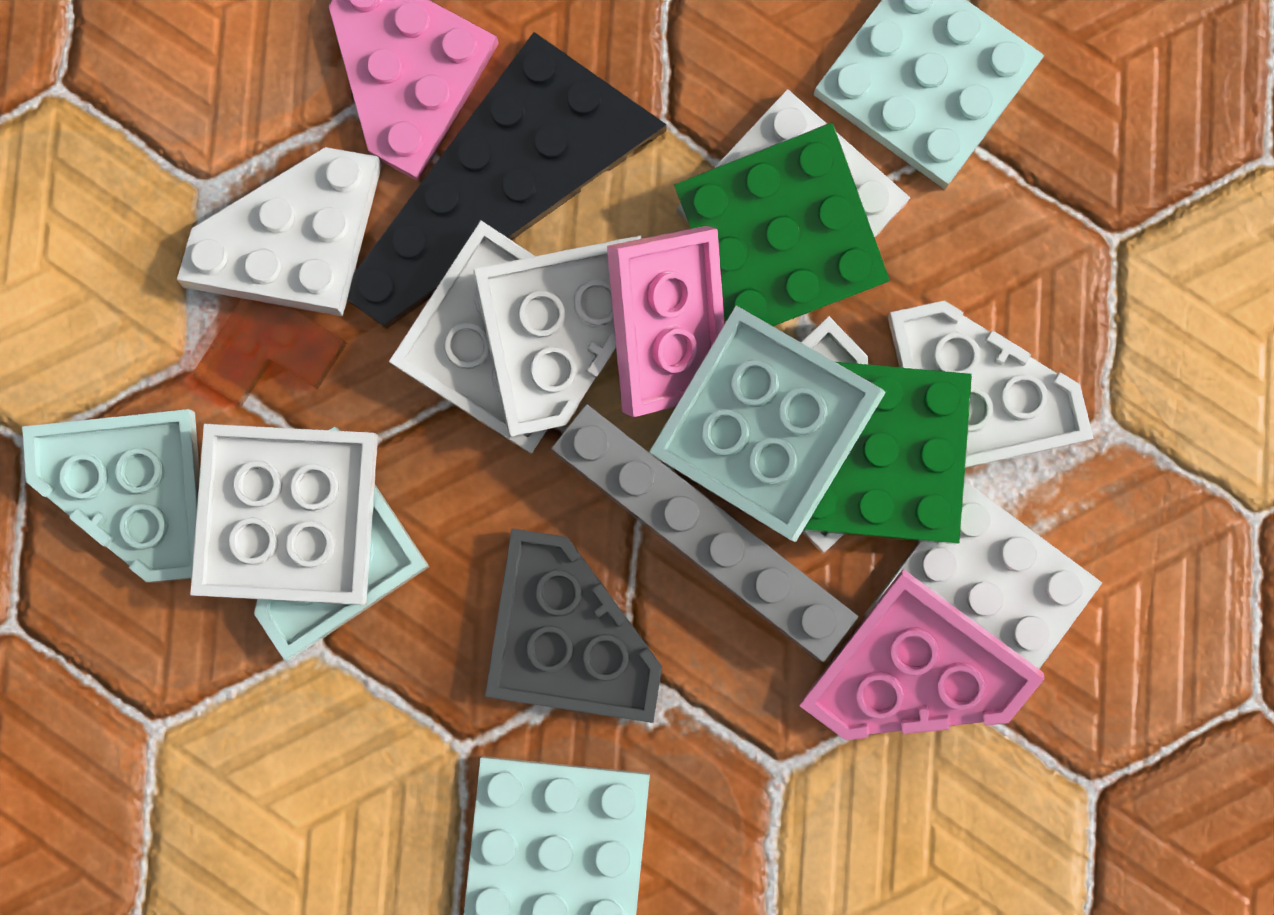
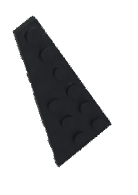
M533 32L355 271L347 301L388 329L431 298L480 221L513 240L580 193L582 187L608 169L612 170L625 161L627 155L649 140L653 141L667 131V124Z

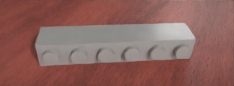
M588 404L585 405L551 448L556 457L816 661L824 662L859 617Z

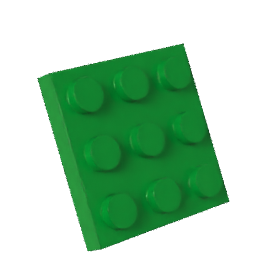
M833 122L674 184L690 229L708 226L718 230L725 321L728 320L735 306H738L771 326H776L890 281Z
M836 362L880 387L886 393L803 531L959 544L972 374Z

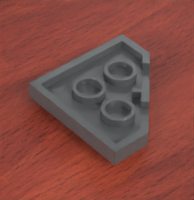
M511 529L485 697L654 723L662 665L576 547L565 536Z

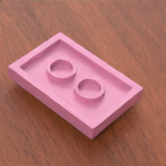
M708 226L607 246L622 413L637 417L676 407L725 325L718 230Z

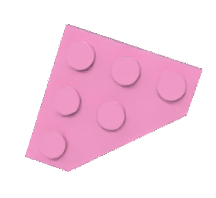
M332 0L329 10L368 151L371 155L378 156L382 163L419 182L499 45L497 36L430 0Z
M903 569L805 694L799 706L844 740L868 738L869 734L902 731L903 734L948 730L950 726L982 722H984L985 726L1006 724L1011 721L1045 678L1041 670Z

